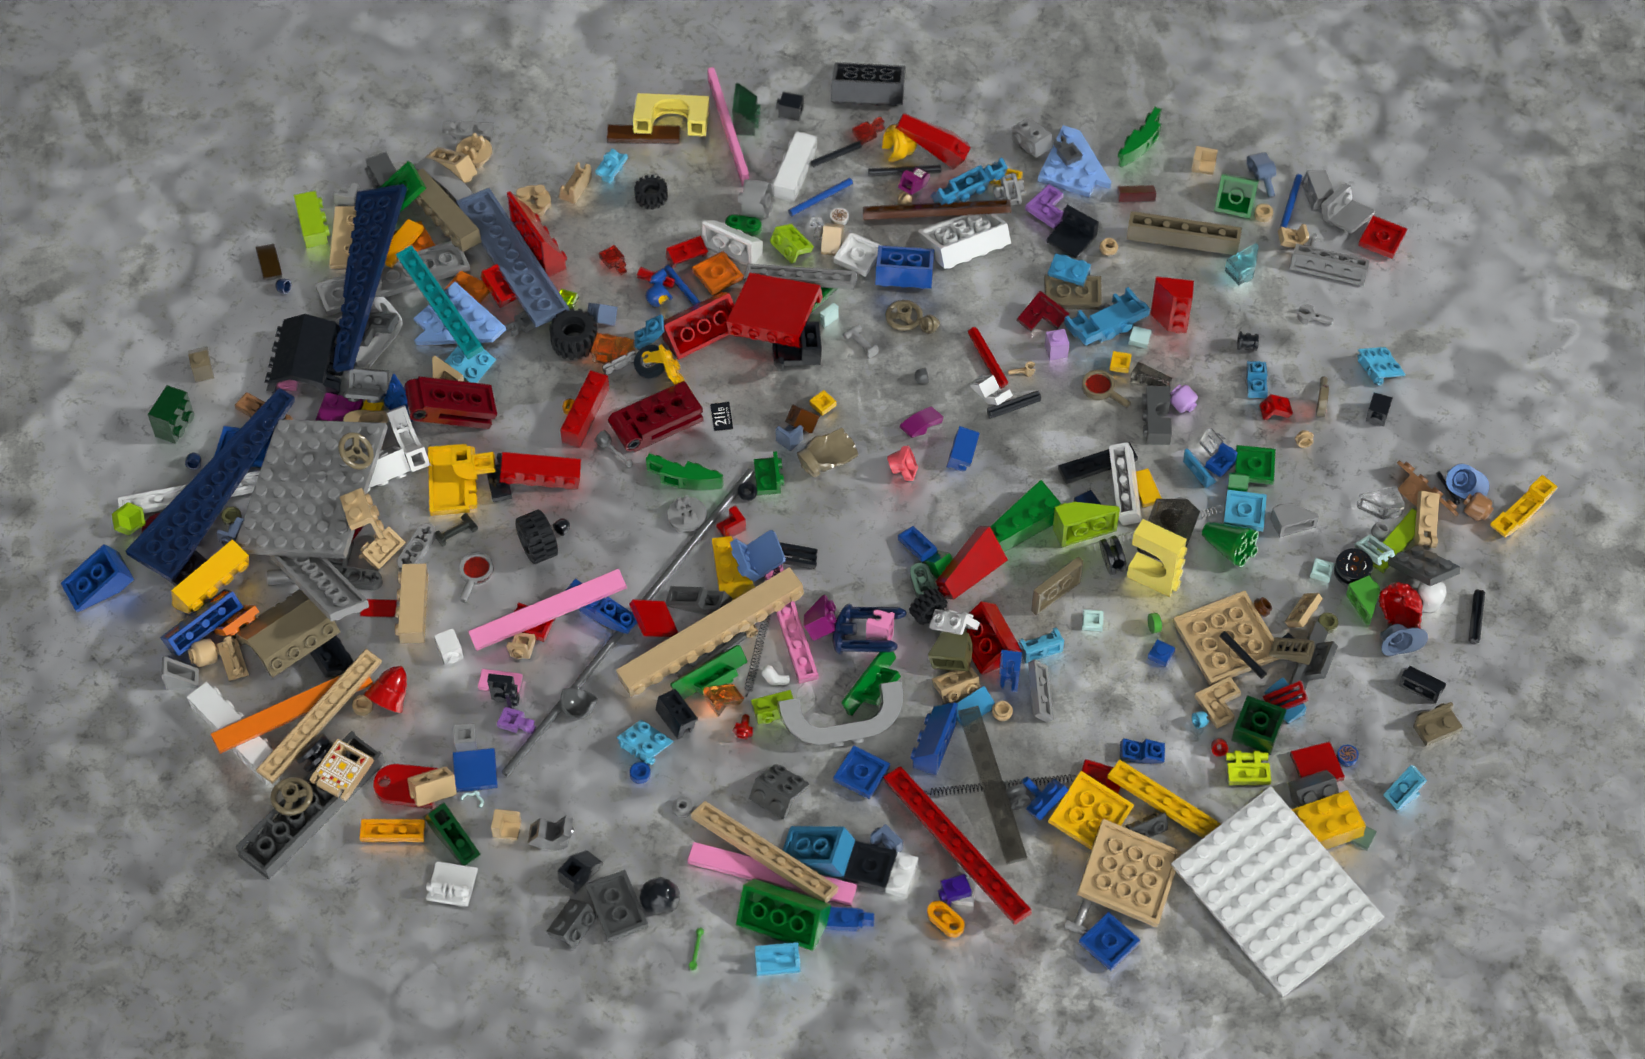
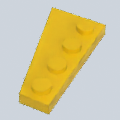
M732 536L712 538L719 591H725L731 596L733 601L755 588L751 579L746 576L743 577L737 569L739 566L738 562L731 553L733 550L730 544L733 541Z

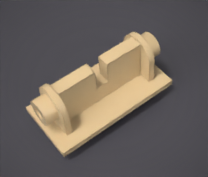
M231 636L223 639L224 642L217 643L228 680L232 681L249 676L237 638L232 639Z

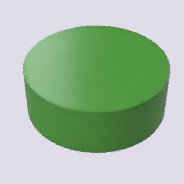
M1148 614L1147 621L1150 632L1152 634L1160 633L1162 621L1159 614Z

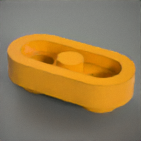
M933 901L929 904L927 917L935 926L949 937L956 938L962 935L965 926L962 917L942 901ZM940 912L941 915H940V916H936V915H934V913ZM951 926H956L957 929H956V930H952V929H950V927H951Z

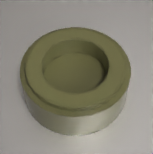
M228 507L221 514L224 525L228 527L234 523L237 517L242 518L240 510L236 507Z
M1323 613L1318 618V622L1325 628L1328 634L1336 631L1338 618L1334 614Z

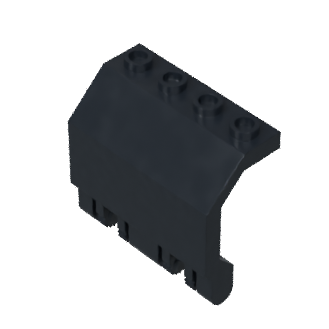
M308 314L284 319L282 327H277L275 337H278V342L274 341L272 352L275 355L270 357L268 364L271 372H267L264 383L268 384L266 391L274 393L278 382L294 380L316 386L323 393L338 395L342 380L339 377H335V375L343 376L344 371L336 372L333 368L337 345V334L340 332L341 327L335 321Z

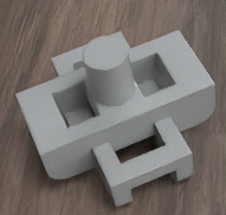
M1014 173L1005 175L1000 179L1001 185L993 187L995 200H1010L1011 206L1022 204L1021 195L1026 194L1023 185L1024 180H1017Z

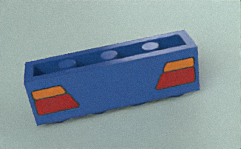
M224 589L160 638L171 654L180 656L191 647L193 642L200 641L241 610L243 605L233 591Z

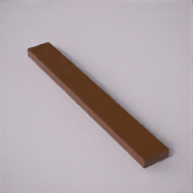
M1010 200L953 202L943 205L940 203L864 206L863 220L1011 213Z

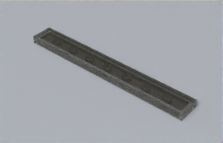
M979 706L958 710L1006 865L1027 860L1023 842Z

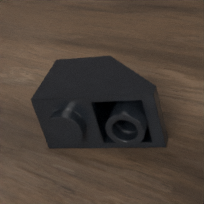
M588 850L572 855L557 870L559 882L576 894L603 865V862Z

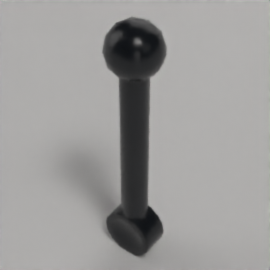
M1438 471L1436 473L1438 479L1441 480L1449 494L1452 496L1453 503L1455 505H1459L1461 503V499L1459 497H1456V495L1447 488L1446 481L1443 478V475L1440 471Z

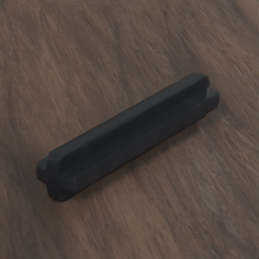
M1034 391L999 405L988 407L987 414L989 418H994L1040 402L1041 395L1039 391Z
M1476 589L1473 594L1469 631L1470 643L1478 644L1481 638L1485 601L1484 590Z

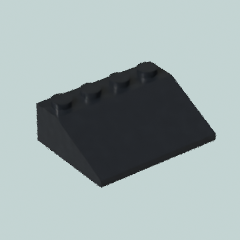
M835 62L832 75L831 101L839 104L853 102L857 105L863 103H871L876 106L881 104H889L890 106L903 105L905 66Z

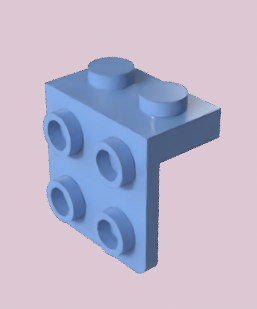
M769 530L748 545L737 538L730 542L733 549L731 553L739 565L737 567L739 573L754 582L782 565L786 560L776 533L773 530Z

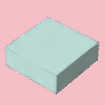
M832 303L821 311L820 325L826 328L838 319L839 306Z
M1133 326L1129 345L1147 349L1152 330Z
M1315 558L1310 578L1329 583L1335 563Z
M1083 609L1082 630L1102 632L1104 611Z

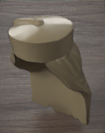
M841 427L832 433L812 438L805 448L796 454L801 463V468H804L812 477H817L821 474L820 471L826 472L834 467L844 465L856 458L859 453L857 448H855L852 438H849L848 434L844 433L845 431Z

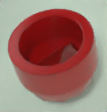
M1222 738L1214 739L1211 743L1212 753L1215 756H1224L1228 752L1227 742ZM1220 744L1221 749H1217V745Z

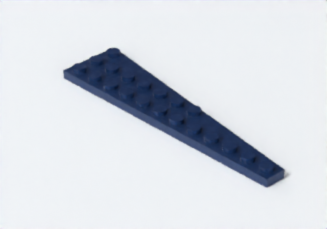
M404 184L357 191L355 201L356 217H353L354 231H351V238L353 240L349 246L343 297L345 299L344 304L341 305L343 314L342 319H339V326L341 328L337 334V345L333 368L336 372L353 370L407 191Z
M278 388L125 550L126 554L173 583L273 435L278 421L284 419L294 404V396Z

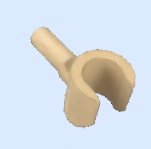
M1029 361L1024 368L1008 370V374L1024 373L1026 376L1031 377L1036 370L1032 369L1035 363Z

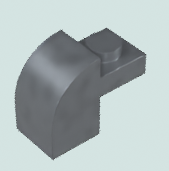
M564 816L556 823L539 818L530 825L528 844L548 850L567 848L568 840L574 830L572 827L573 818Z

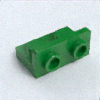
M773 451V457L754 459L757 496L781 494V486H784V475L779 473V470L782 469V458H778L777 451Z

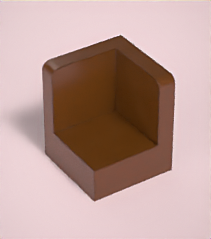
M792 404L785 422L796 428L801 425L803 431L813 433L820 416Z

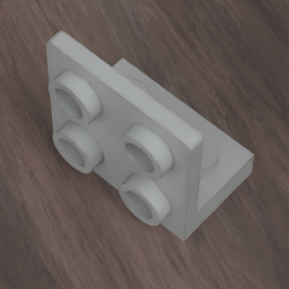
M1346 183L1321 203L1323 220L1349 233H1354L1375 214V210L1352 200L1351 185Z

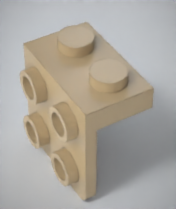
M359 488L340 496L351 531L371 523L379 539L384 538L382 531L385 529L382 521L378 520L380 513L377 506L373 505L374 503L369 493L365 494L364 490Z

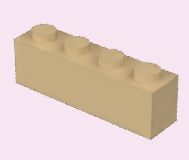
M402 564V572H398V583L401 584V589H397V600L400 601V606H396V618H399V623L395 624V635L399 636L400 643H425L429 575L426 564Z

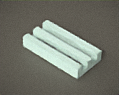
M1371 534L1354 544L1356 549L1366 552L1378 566L1382 564V560L1386 562L1388 556L1391 558L1395 556L1394 550Z

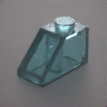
M1257 243L1227 259L1225 272L1238 285L1249 282L1254 277L1259 246Z

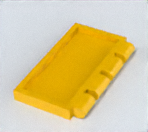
M467 444L428 447V459L430 462L428 466L430 516L470 513V509L477 508L476 479L471 480L459 477L452 467L451 449L466 447ZM471 447L473 453L475 454V447Z

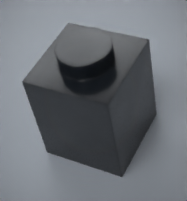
M783 92L781 99L778 98L776 103L779 117L800 121L804 109V96Z
M1374 392L1366 422L1385 426L1393 397Z

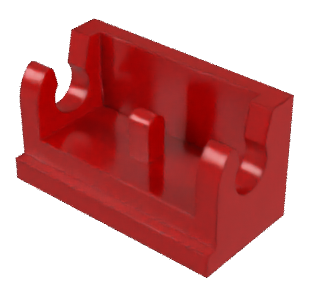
M700 235L666 248V259L671 262L673 269L676 268V264L700 255L702 257L707 256L708 249Z
M498 264L482 271L480 278L499 308L517 300L515 293L512 292L503 278Z

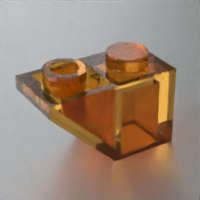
M597 333L591 350L592 362L606 364L608 362L611 363L612 360L624 354L626 356L628 352L635 351L634 339Z

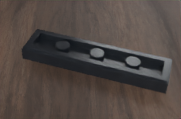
M1129 442V445H1130L1131 449L1133 450L1134 462H1135V461L1138 460V456H1137V454L1135 453V451H1134V449H1133L1131 443ZM1109 449L1058 465V470L1065 484L1112 469Z

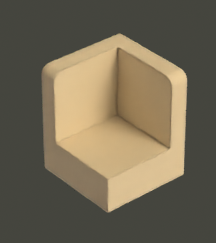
M1196 146L1192 172L1213 175L1218 150Z
M495 809L491 824L492 836L494 838L517 840L522 822L520 812Z

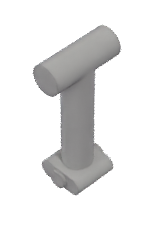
M859 324L843 333L845 340L852 337L866 351L868 359L878 354V346H871L859 334L862 331Z
M1084 898L1074 922L1067 920L1064 928L1085 935L1088 928L1082 926L1093 901Z

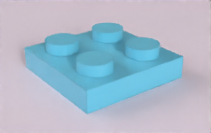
M1227 490L1223 524L1247 527L1263 532L1267 495Z

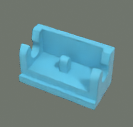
M1057 627L1052 628L1053 631L1050 634L1024 641L1023 638L1019 639L1018 644L1023 651L1022 657L1025 664L1034 659L1038 660L1063 652L1064 639Z
M798 942L755 946L757 976L800 972Z

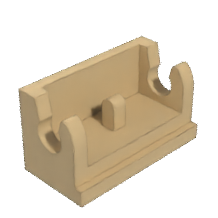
M576 163L575 171L565 187L562 185L559 189L560 199L574 204L577 202L592 179L591 165L586 164L584 169H582L580 163Z
M446 766L407 778L411 799L415 798L417 807L457 795L454 774Z

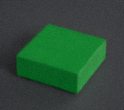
M1229 472L1227 490L1248 492L1249 474Z

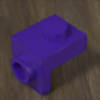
M965 874L941 881L940 889L938 890L940 901L945 902L951 907V902L972 896V891Z

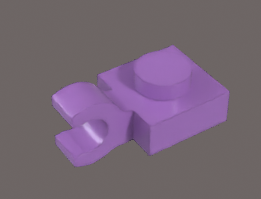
M504 707L497 722L498 728L517 733L520 728L524 732L532 734L536 729L534 720L524 718V712L509 707Z

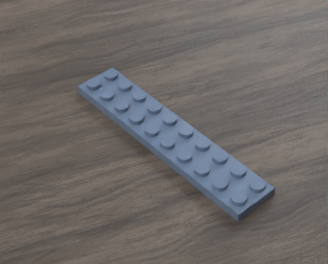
M490 188L456 201V205L478 227L482 246L495 265L498 264L503 278L512 292L515 293L516 298L535 327L550 322L553 318H556L558 313L562 314L563 310L570 311L568 305Z

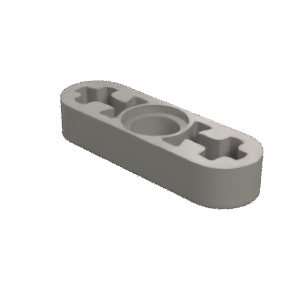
M425 523L418 527L397 559L400 572H402L403 563L410 561V564L420 563L436 539V531L433 525ZM415 545H420L422 547V549L418 552H413L411 550V548Z

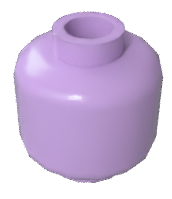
M1179 384L1170 393V403L1180 413L1185 411L1190 413L1197 406L1195 402L1198 396L1188 385L1181 386Z

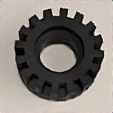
M645 175V179L639 178V181L637 180L636 185H634L635 199L640 207L645 205V209L651 207L652 210L656 206L658 209L660 204L664 205L668 199L667 183L663 178L660 180L658 175L656 178H654V175H651L649 178L648 175ZM647 190H656V191H658V192L655 193V194H646V193H644V192H646Z
M930 588L929 591H924V594L918 595V599L915 598L913 600L914 603H911L909 612L920 625L929 624L935 609L945 611L944 608H947L948 602L938 589Z

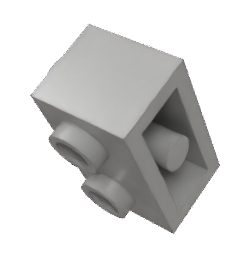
M1029 117L1012 127L1013 142L1037 158L1053 148L1052 134Z

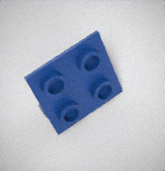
M392 374L386 396L384 397V404L389 410L404 405L410 418L405 388L396 375Z

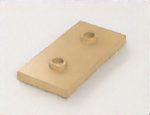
M355 206L335 207L330 269H346L349 246L353 240L351 238V231H354L353 217H356Z

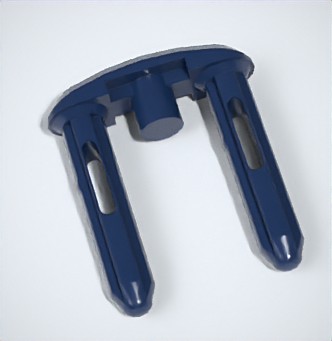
M852 604L845 605L837 617L835 631L833 632L835 651L842 655L843 652H893L897 650L898 645L892 640H845L846 635L857 634V624L852 623V619H881L880 616L873 614L874 610H881L887 613L893 612L894 619H901L906 616V610L900 607H853Z

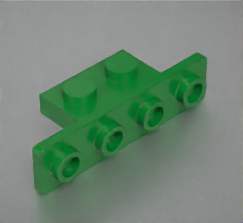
M736 645L673 681L670 686L672 690L676 689L683 699L696 692L706 696L716 692V688L732 683L733 679L739 676L736 669L746 664L747 659L741 646Z
M879 652L842 700V705L848 715L853 716L863 702L879 706L881 704L879 684L896 682L900 679L901 675L898 671L889 669L896 659L894 652Z

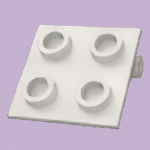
M436 861L431 882L427 883L426 889L428 894L426 900L468 907L478 868Z

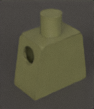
M966 628L962 635L948 632L940 633L928 654L933 669L970 670L973 644L969 634L966 633Z

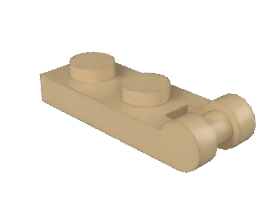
M1418 492L1414 543L1417 546L1437 547L1438 538L1436 536L1440 497L1438 493Z

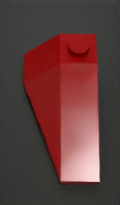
M902 114L896 126V129L903 132V134L953 170L965 161L971 148L968 142L956 133L907 114Z

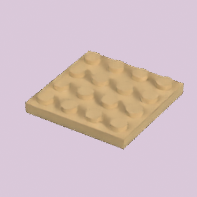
M1246 591L1173 618L1174 626L1210 686L1228 677L1233 678L1252 670L1219 637L1224 631L1260 667L1280 659L1269 656L1274 637Z
M1103 819L1076 895L1157 927L1176 872L1171 863L1181 856L1182 851Z

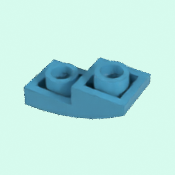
M662 314L647 320L646 327L634 332L635 348L640 350L655 342L663 334L664 319Z
M1247 361L1248 398H1267L1266 362Z

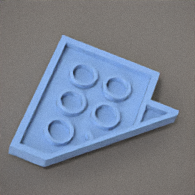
M1063 125L1057 136V141L1061 142V136H1065L1066 142L1068 144L1073 142L1083 154L1082 159L1066 166L1057 155V148L1053 145L1038 176V182L1050 184L1086 197H1090L1095 185L1110 189L1112 182L1081 131Z
M456 282L444 291L480 343L494 342L507 330L497 318ZM430 304L413 318L424 330L414 340L416 345L457 344Z

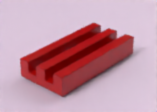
M1301 681L1262 696L1265 702L1277 705L1302 695L1301 698L1279 706L1287 710L1309 701ZM1299 688V690H1297V691H1295V692H1292V693L1287 694V695H1285V696H1282V697H1280V698H1278V699H1275V700H1273V701H1270L1271 699H1274V698H1276V697H1279V696H1281V695H1283V694H1286V693H1288V692H1291V691L1296 690V689Z

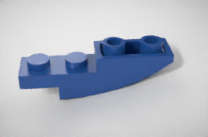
M575 578L566 590L583 583ZM610 597L579 608V611L589 618L621 633L628 634L637 624L634 614Z

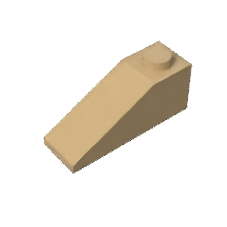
M437 147L425 157L439 162L464 183L471 181L473 176L478 173L467 154Z

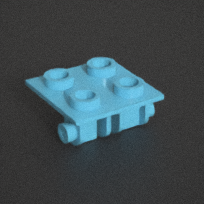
M457 346L444 362L460 372L468 382L477 383L496 359L486 350H483L468 360L459 346Z
M1386 347L1358 349L1360 353L1357 356L1358 362L1367 371V375L1370 376L1374 384L1378 386L1383 384V379L1386 377L1406 375Z
M643 720L638 721L617 736L618 744H620L622 749H625L631 755L635 754V758L640 757L639 760L647 765H653L656 761L654 756L674 742Z

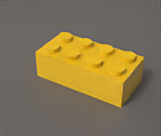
M1348 790L1291 809L1326 850L1364 836L1366 825Z

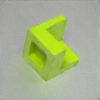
M127 502L112 513L114 530L130 536L145 525L143 508Z

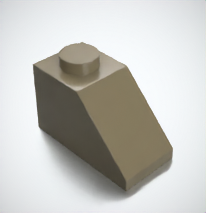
M208 347L188 351L195 383L213 379L214 374Z

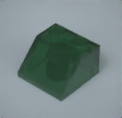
M735 83L732 108L736 135L755 136V129H759V118H757V115L761 114V104H758V96L741 84Z

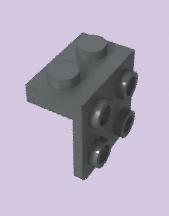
M353 368V370L349 371V388L343 393V397L348 398V401L366 399L369 403H378L379 400L386 396L389 386V371Z
M774 764L755 779L749 799L778 817L785 819L788 816L793 800L808 788L809 783L801 776L788 771L784 766Z

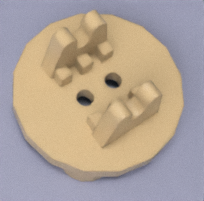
M473 133L471 137H467L458 143L456 152L469 155L474 167L480 168L490 159L492 145L482 135L477 136L476 133Z

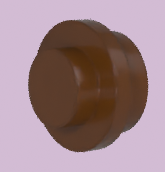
M1264 597L1254 600V606L1260 616L1267 617L1272 610L1270 602Z

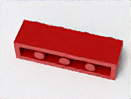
M590 370L560 429L562 443L577 448L581 447L609 391L608 375Z
M502 452L500 482L524 484L527 486H545L547 488L558 487L568 490L578 489L581 459Z

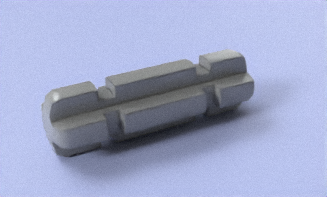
M632 350L626 356L624 354L612 360L611 363L608 362L602 365L603 372L609 375L613 373V370L617 371L629 365V362L633 363L636 352Z

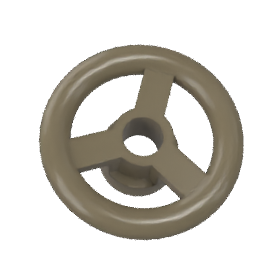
M898 300L888 306L885 317L887 323L892 328L900 331H909L920 325L923 312L915 302ZM897 307V313H891ZM912 308L917 312L915 322L911 319ZM892 319H900L908 325H899Z
M351 432L343 435L338 445L339 454L349 467L363 470L371 465L374 458L373 448L363 435ZM352 438L353 444L344 449L345 442ZM359 441L365 445L368 456L362 452V449L359 447ZM359 458H360L362 461H364V463H362V464H357V463H354V462L357 461Z
M286 778L274 786L270 797L271 804L277 812L283 815H296L309 807L312 802L313 791L309 783L301 778ZM296 784L301 785L304 789L299 790ZM279 790L286 801L284 808L277 801ZM306 796L301 806L291 809L293 802L298 798Z

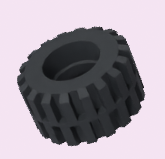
M572 308L570 311L563 310L562 314L558 313L556 318L551 320L552 324L549 326L552 348L554 351L556 350L558 356L562 355L564 359L568 357L570 360H574V358L580 360L583 356L588 357L589 353H593L595 348H597L599 341L597 323L594 317L590 316L589 312ZM574 332L581 333L577 336H568V334Z
M538 509L516 518L515 526L518 537L527 557L533 564H538L558 555V545L554 532L541 510Z

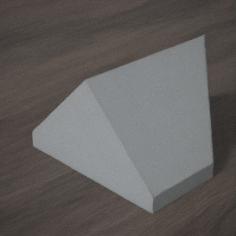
M169 655L162 657L161 676L166 689L175 690L198 687L199 668L182 663Z

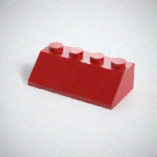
M721 292L664 320V332L661 336L677 360L729 335L726 321L734 307L730 293Z

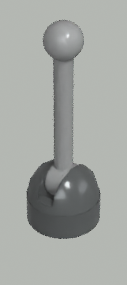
M603 430L598 433L594 441L600 447L608 446L625 462L627 467L633 465L632 460H628L611 444L612 439L607 431Z

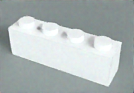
M796 132L794 138L790 139L789 149L783 155L782 165L779 164L777 168V177L773 178L771 182L774 188V197L792 202L796 199L811 164L810 161L817 150V137Z
M1128 442L1109 446L1116 506L1120 509L1119 520L1123 526L1140 523L1142 517L1133 450Z

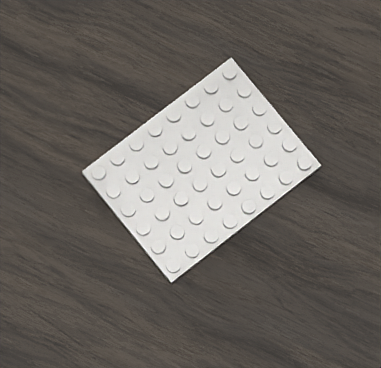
M1271 786L1171 863L1175 871L1282 998L1384 918L1382 913Z

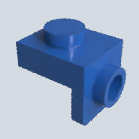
M1221 443L1218 452L1206 462L1205 468L1221 478L1234 466L1238 453L1225 443Z

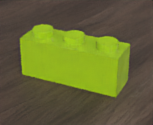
M316 190L294 195L306 248L328 244L327 236H330L328 225L323 224L327 220L325 212L320 211V208H323L321 197L317 198Z

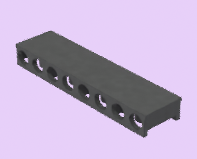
M353 731L342 741L348 743L351 740L350 746L371 756L374 762L348 800L386 763L380 751L377 752L357 737ZM346 751L345 757L354 762L359 760V757ZM319 765L303 779L309 783L313 791L312 802L306 810L296 815H283L273 809L236 845L238 857L268 880L347 802L341 799V795L338 798L319 788L317 783L313 784L310 782L311 776ZM297 785L299 790L303 789L301 785ZM306 796L298 798L293 802L291 809L301 806ZM285 799L279 803L283 808L286 803Z

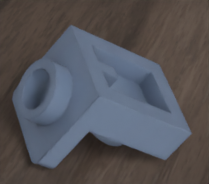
M237 517L234 523L229 526L228 532L217 531L216 534L221 545L225 546L232 539L236 542L244 519Z
M886 824L881 828H876L871 833V845L877 846L882 842L885 848L897 851L896 855L898 852L903 851V840Z

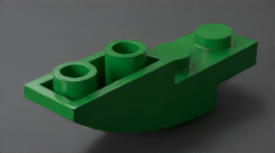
M1154 107L1153 111L1147 114L1145 125H1141L1139 131L1134 129L1131 136L1128 135L1126 137L1125 146L1120 148L1117 155L1120 167H1124L1143 156L1157 141L1161 129V124L1159 123L1161 116L1160 108Z
M650 453L646 458L647 470L660 475V482L663 484L688 490L722 489L724 486L723 474L716 470L707 469L698 463L687 461L686 465L682 466L677 462H671L659 455Z

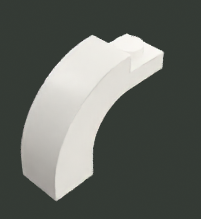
M403 405L387 411L386 414L392 428L391 431L397 446L403 449L411 471L414 472L429 466L430 462L425 448L421 445L415 434L406 407Z

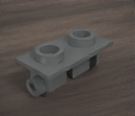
M1154 812L1143 818V823L1138 820L1127 824L1126 828L1151 838L1168 830L1166 813Z

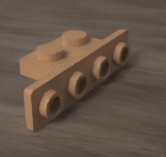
M1400 460L1397 462L1410 475L1397 490L1414 506L1417 507L1419 491L1440 494L1439 503L1441 502L1456 517L1459 515L1456 511L1457 506L1450 499L1446 502L1441 498L1443 493L1436 487L1431 489L1427 485L1429 481L1422 474L1417 476L1413 473L1415 470L1413 466L1407 461L1404 464Z

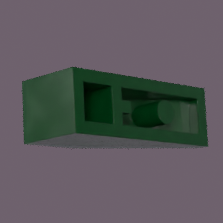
M445 802L423 816L435 835L462 866H466L481 855Z

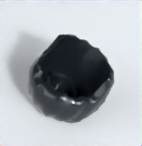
M658 877L648 880L640 890L639 900L641 906L651 914L673 912L678 907L680 891L678 886L669 879Z

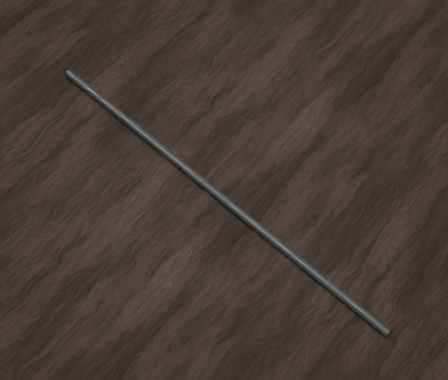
M748 468L642 600H652L737 496L739 486L744 482H748L755 472L751 468ZM616 631L570 688H581L624 633ZM560 700L502 770L504 776L508 777L562 711Z

